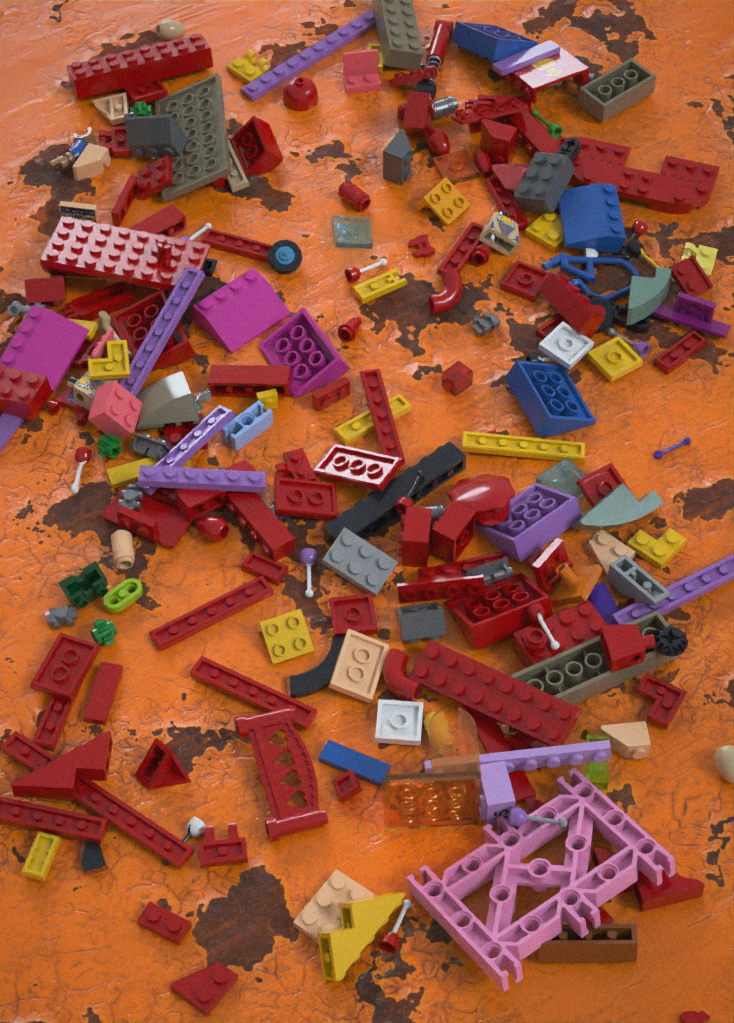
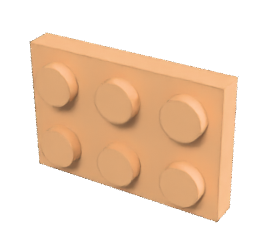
M348 629L330 680L329 688L370 704L389 645Z
M336 869L293 921V926L318 943L317 933L342 928L338 903L375 896V894Z

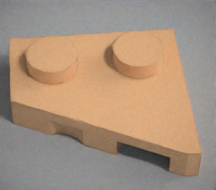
M126 92L93 100L95 108L112 125L123 124L124 115L126 113L129 115Z
M603 529L588 544L591 553L596 557L597 563L605 571L606 579L610 563L624 554L632 560L636 553Z

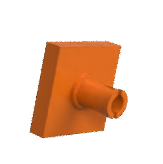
M567 563L560 564L556 568V573L562 579L550 599L552 605L557 607L586 602L603 571L600 565L594 564L570 569Z

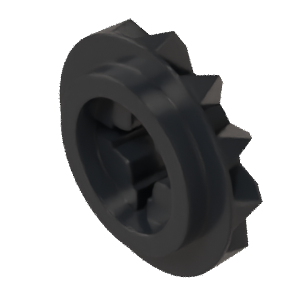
M671 624L668 627L661 625L658 630L654 631L655 650L660 654L673 657L682 654L686 650L688 640L686 632H682L680 626L675 628ZM669 635H671L673 639V643L671 644V646L669 645L667 639Z

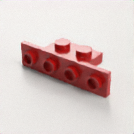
M461 564L418 569V582L397 584L399 603L484 595V576L462 577Z

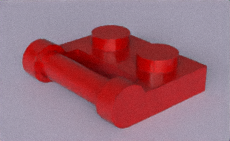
M556 538L532 565L537 585L547 595H549L553 590L552 587L561 578L555 569L562 563H567L570 569L573 567V563L568 559L564 540Z

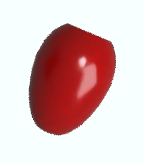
M439 128L429 130L425 138L428 147L437 155H448L450 152V142L446 133Z
M202 516L196 521L197 531L210 541H222L228 536L229 526L224 519L218 516Z

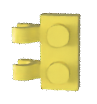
M687 242L681 261L693 255L710 280L718 249L699 245V248H696L694 244Z

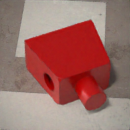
M636 624L601 625L599 639L610 673L642 663L645 658L646 649L655 648L656 646L654 635L641 636L639 627Z

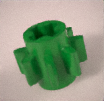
M145 101L135 102L134 107H130V112H135L136 117L152 116L151 105L147 106Z
M110 433L101 436L97 441L96 447L99 449L97 453L103 458H116L122 451V445L119 444L121 439L116 435L112 436Z
M101 618L92 623L95 628L90 630V633L96 644L102 643L103 646H108L115 642L113 637L118 633L111 620L106 622L105 619Z

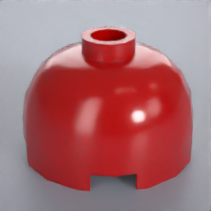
M306 77L290 79L283 90L284 105L292 107L293 111L310 110V106L316 105L318 102V91L314 82Z

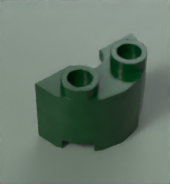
M96 561L84 567L80 575H71L59 582L69 602L77 605L78 608H85L90 602L108 593L107 578Z

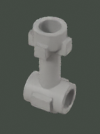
M13 301L7 307V311L12 317H17L19 313H28L31 306H24L19 301ZM35 303V306L45 308V305Z

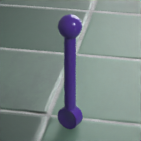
M685 437L682 442L663 451H655L654 458L659 460L662 458V455L683 445H689L691 439Z

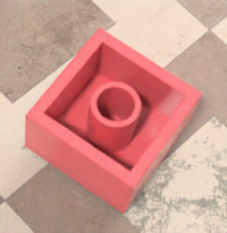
M113 380L97 388L88 420L107 435L110 433L112 436L116 435L122 440L132 436V432L135 431L142 402Z

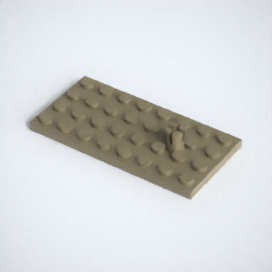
M218 73L155 101L156 115H171L188 138L181 156L171 157L173 185L162 190V198L165 202L231 174L222 82Z

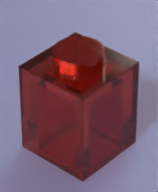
M457 361L442 372L441 386L455 397L472 385L473 371L461 361Z

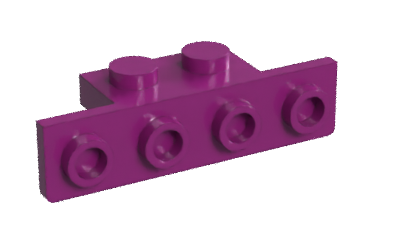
M679 292L677 295L675 307L662 303L652 313V315L660 319H666L715 337L726 338L731 329V325L713 320L716 303Z

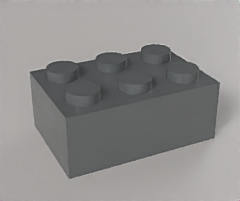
M536 151L513 197L522 210L553 214L576 168L568 155Z

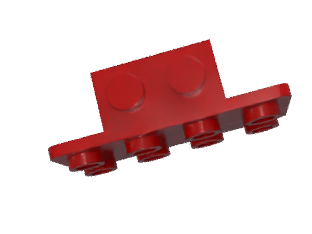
M509 98L503 103L491 102L489 106H474L472 110H456L450 116L452 120L460 125L468 124L469 132L474 133L481 131V120L483 118L505 124V115L527 111L529 108L528 105L517 100V98Z
M122 488L102 514L104 520L170 549L176 547L193 523V520L189 522L180 511L146 496H143L142 500H137V502L141 503L140 510H131L122 505L118 508L119 499H124L121 498V491L126 490V488Z

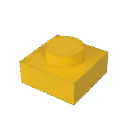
M276 389L256 393L257 401L259 400L264 404L263 411L268 408L270 410L278 408Z

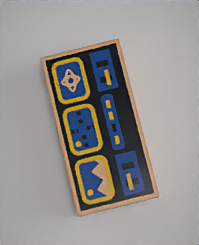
M60 201L61 217H72L98 223L97 205Z

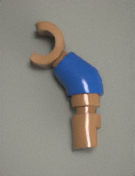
M88 127L87 133L81 136L73 133L75 140L73 146L68 149V152L64 153V156L61 155L49 161L48 165L51 168L58 165L63 170L68 167V164H75L88 143L94 145L96 143L92 128Z

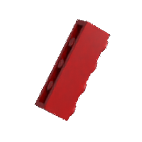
M528 111L506 116V125L517 127L516 142L532 158L536 151L556 154L560 149L561 145Z
M171 204L129 229L173 238L187 230L186 216Z
M551 272L540 289V293L579 334L592 338L605 318L599 313L600 310L596 306L589 303L590 299L579 292L580 289L576 285L569 282L570 278L563 273L558 275Z
M212 365L208 385L211 396L256 397L257 392L276 389L278 397H290L293 377L290 366Z
M246 459L223 469L256 471ZM181 488L175 492L176 508L190 522L228 504L227 494L233 491Z
M233 491L227 494L228 504H226L228 512L236 516L239 525L243 529L246 528L254 543L257 542L261 546V550L266 557L269 556L272 560L278 561L295 551V538L256 492Z

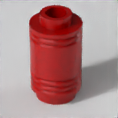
M351 181L343 182L339 186L338 195L356 210L365 211L371 203L369 195Z

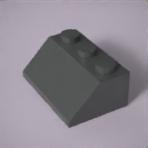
M171 115L126 118L128 147L136 158H156L166 155L170 157L181 156L188 138Z

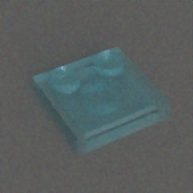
M332 215L331 222L335 247L372 249L373 239L369 217Z
M566 458L537 476L536 483L572 495L578 499L583 496V493L576 482L578 479L586 476V474L569 458Z

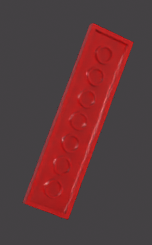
M432 640L428 641L408 676L412 680L421 682V686L550 747L565 744L582 713V710L577 706Z

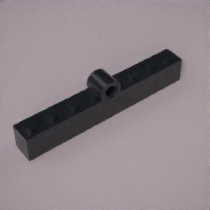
M450 441L443 446H439L435 452L423 457L419 463L407 468L403 474L397 478L393 477L382 492L374 490V493L368 498L362 499L352 509L343 512L336 520L327 523L324 527V541L329 546H332L344 527L362 539L367 538L401 514L396 510L395 504L400 497L408 495L417 478L418 471H424L425 477L420 480L411 497L413 505L466 469V455Z

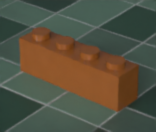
M586 924L589 933L583 938L569 925H563L561 933L553 939L542 943L541 947L537 949L538 963L636 962L638 949L636 924H601L596 929L593 927V924Z

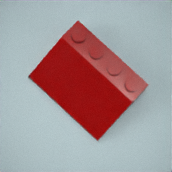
M163 289L111 316L121 340H127V348L132 354L131 361L134 359L168 300ZM180 321L152 369L179 365L196 356Z
M518 573L510 578H505L485 586L484 595L457 597L444 602L464 638L475 650L484 649L498 641H504L508 637L513 636L514 632L535 624L536 622L531 621L526 613V610L535 603L542 604L545 609L546 616L544 619L553 616L550 596L523 573Z

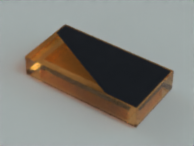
M73 838L85 877L108 870L99 843Z

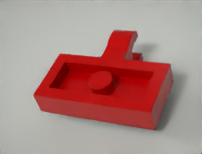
M303 448L284 452L283 459L285 464L279 463L275 465L277 470L275 472L276 477L286 478L291 476L292 479L316 481V476Z

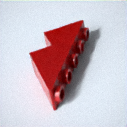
M111 731L100 733L87 743L79 744L74 750L57 756L53 761L44 766L35 768L33 772L24 777L16 778L11 783L14 797L76 800L79 780L107 781L113 746Z
M594 847L592 861L595 868L616 853L604 847ZM662 870V883L656 886L644 873L638 871V880L619 894L634 891L641 912L702 897L705 885L700 880L689 879L680 876L678 873L669 878L666 875L667 871Z

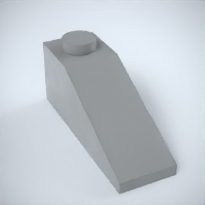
M626 554L609 564L607 582L621 594L654 606L670 596V591Z

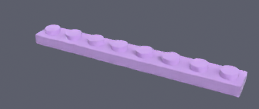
M610 740L427 760L424 761L427 780L441 781L445 778H465L476 775L477 765L504 760L508 773L516 770L531 771L542 767L556 768L560 765H581L587 762L602 763L606 760H612Z

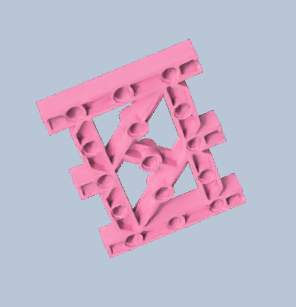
M576 768L568 772L571 786L565 782L562 776L557 779L558 796L528 815L557 820L565 818L568 821L566 827L562 828L558 824L527 820L523 825L519 826V830H516L501 815L496 818L498 831L494 833L491 830L493 828L491 824L484 826L485 844L445 869L442 880L426 865L418 870L422 875L424 886L415 880L413 874L406 877L408 889L412 896L503 992L509 989L507 977L509 973L505 969L515 976L513 980L516 983L523 979V972L519 961L540 948L542 943L553 939L561 933L563 922H566L583 938L589 933V930L586 928V920L582 916L591 921L595 929L599 927L601 921L598 907L638 880V871L644 873L656 886L662 883L663 869L667 871L666 875L669 878L676 874L675 858ZM594 827L620 852L588 872ZM569 828L568 837L565 842L564 865H551L548 860L542 858L534 859L530 863H521L523 858ZM493 879V885L489 892L490 903L485 927L460 900ZM517 885L530 886L536 892H546L552 887L561 888L559 893L512 924L513 913L516 909Z

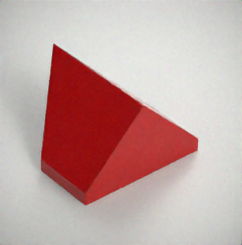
M158 738L154 739L134 775L149 790L192 782L175 753Z

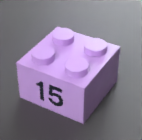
M505 760L477 765V774L473 775L475 785L473 787V796L475 801L479 800L478 815L480 821L484 820L485 826L491 824L494 828L497 827L496 818L502 815L510 823L512 806L515 807L516 800Z

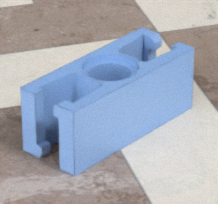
M258 400L221 429L222 441L228 444L230 442L229 439H231L232 449L238 451L273 425V411L268 408L263 414L264 404Z

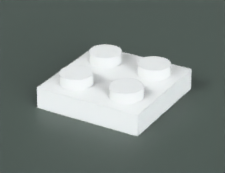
M561 322L539 343L538 349L570 370L593 348L594 342L586 336L579 334L565 322Z
M379 699L375 743L420 746L424 702Z

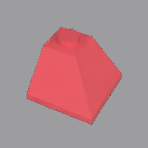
M517 163L494 164L492 169L504 187L513 190V193H515L529 165Z

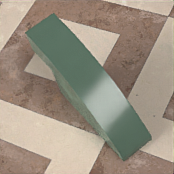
M656 267L655 278L632 276L626 325H632L646 318L663 303L668 294L672 269Z
M622 483L609 492L572 526L574 529L607 530L621 527L654 511L664 501L654 490L645 494L640 500H637L625 484Z

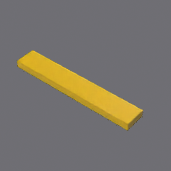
M463 431L461 451L576 463H584L585 443L469 431Z

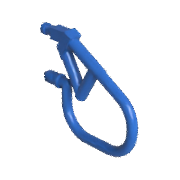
M560 253V255L550 258L547 263L541 265L544 271L548 270V268L554 269L560 266V270L584 279L589 283L595 282L594 264L621 265L632 276H639L638 271L631 263L615 257L567 256V253ZM568 263L586 264L587 272L582 271L576 267H573ZM581 279L570 280V283L578 286L584 294H595L588 289ZM631 285L610 295H595L613 301L629 294Z

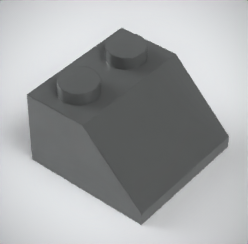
M402 129L383 150V179L401 186L406 180L411 178L413 172L411 169L413 160L411 145L405 131Z
M438 602L395 607L399 634L403 641L406 640V643H416L421 638L438 640L441 639V636L446 635L444 609Z

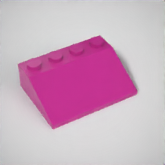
M253 268L193 305L194 322L231 354L291 315L289 309L267 280Z
M32 305L2 354L0 366L46 375L52 392H55L84 343L89 329L50 309Z
M304 307L258 344L273 366L283 365L291 367L293 377L291 393L295 398L335 382L351 369L314 317Z

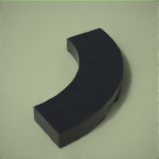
M345 636L332 637L330 651L317 667L308 672L290 676L291 698L313 695L330 684Z

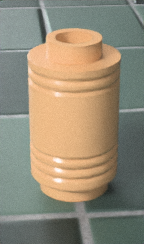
M117 530L111 535L113 561L118 569H129L135 562L132 534L126 530Z

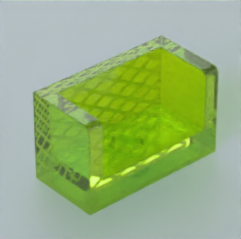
M587 734L585 743L609 740V736ZM608 760L602 763H584V776L598 789L607 790L609 781Z

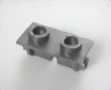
M132 432L136 439L131 442L130 448L135 453L147 455L160 461L166 455V452L171 450L167 446L168 442L161 438L155 440L146 433L142 432L140 435Z
M507 557L466 570L467 576L483 575L484 585L510 578L513 575V570L511 566L509 567Z

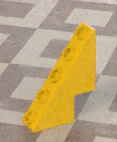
M390 892L338 903L342 928L317 933L323 980L339 982L345 977L350 965L360 958L364 947L374 940L378 929L388 922L392 911L401 905L405 892Z

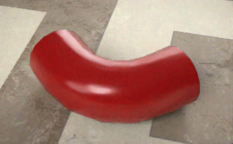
M450 269L441 274L444 285L443 291L428 296V306L432 314L449 310L460 300L463 285L459 269Z
M390 649L382 669L384 683L393 695L404 701L415 702L420 692L421 682L406 677L404 673L409 656L399 649Z

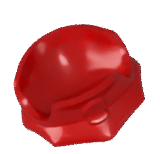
M482 474L459 480L447 492V496L452 503L455 500L475 510L476 519L480 524L494 526L507 519L510 501L516 492L508 477Z

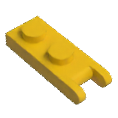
M393 269L353 286V292L364 304L405 286L407 280L405 278L397 280L395 277L400 272L398 269Z

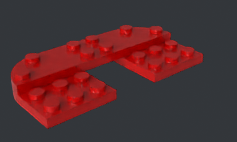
M577 137L582 149L573 161L576 169L570 181L572 180L575 183V187L595 183L616 185L618 197L648 203V209L668 214H688L690 210L704 207L711 198L720 167L666 155L660 174L625 167L631 147L586 137Z

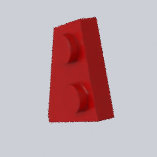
M217 962L173 982L170 985V989L204 1015L208 1016L239 979L237 974L222 963Z

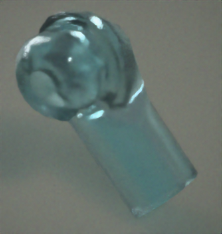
M209 389L192 397L197 412L203 409L200 403L212 398Z

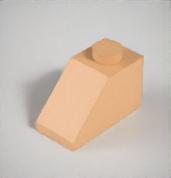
M88 143L72 166L74 179L79 181L102 174L111 163L109 149Z
M646 721L601 725L599 741L610 740L611 749L624 758L642 759L649 756L651 742Z

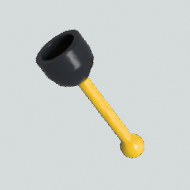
M635 240L629 245L627 251L635 257L641 255L655 268H661L644 253V246L639 240Z

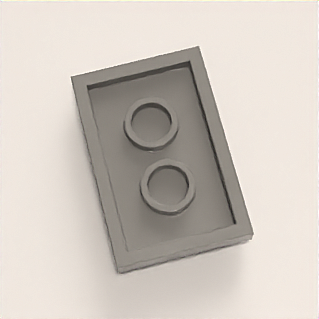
M345 527L321 561L322 564L368 594L372 593L374 598L398 563Z

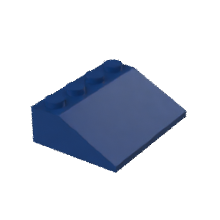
M457 21L452 38V43L457 44L458 48L468 50L472 54H479L478 57L489 58V61L493 63L538 45V42L497 25Z
M595 183L566 189L558 202L565 247L584 250L585 248H592L599 252L619 254L626 240V234L616 185Z
M516 360L506 375L505 379L537 435L556 436L596 423L595 418L563 365Z

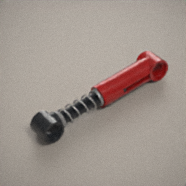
M436 19L434 34L426 58V67L427 65L436 66L438 70L442 66L449 39L452 38L454 21ZM436 78L418 82L416 91L430 93L432 99H435Z

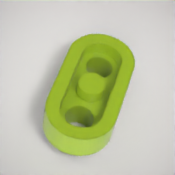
M134 578L126 579L110 590L103 598L105 609L111 613H118L135 602L143 594L141 582Z

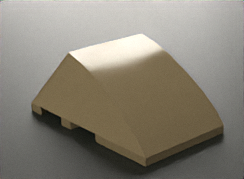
M183 371L159 380L136 396L142 402L136 424L137 430L160 428L167 423H175L176 426H180L182 422L193 421L194 424L200 423Z

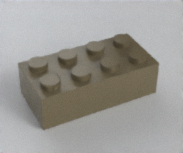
M630 58L580 87L578 105L603 123L654 93L656 75Z

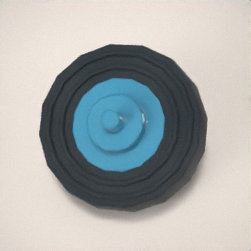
M280 240L270 248L268 261L272 269L277 273L290 274L300 266L302 252L293 241Z

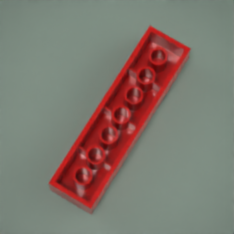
M192 34L186 38H175L169 42H158L152 46H141L135 50H124L118 54H107L101 58H90L84 62H73L66 67L70 86L77 99H82L214 66L211 47L202 34Z

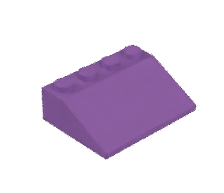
M535 483L511 499L509 514L505 521L494 526H485L478 522L475 528L498 549L505 551L508 557L521 562L539 548H543L551 540L559 537L565 530L573 527L572 525L582 517L576 497Z

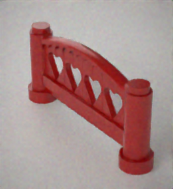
M288 707L249 717L244 715L234 717L238 738L249 737L271 809L273 818L265 819L264 821L270 843L279 841L280 837L324 827V824H328L326 811H321L318 808L317 779L311 757L302 738L292 725V722L296 721L295 711L293 708L289 709ZM282 731L286 735L284 739L288 742V745L281 747L268 743V741L277 732ZM288 751L292 754L291 760L294 762V766L286 767L273 762L283 752ZM290 772H296L298 774L297 780L301 785L298 788H294L280 782ZM301 792L305 796L303 801L307 803V807L301 809L286 803L296 793Z

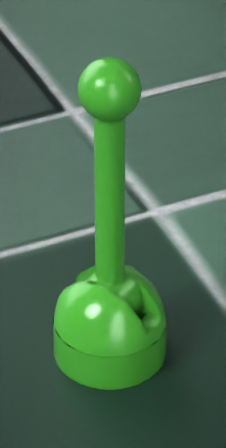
M536 109L531 111L532 116H536L548 126L547 132L554 139L562 135L563 127L558 123H548L538 114Z

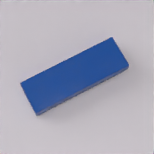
M329 739L318 757L319 762L343 772L352 769L356 777L379 787L382 786L390 771V764Z

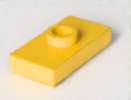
M38 831L22 868V876L45 881L61 842L59 836Z

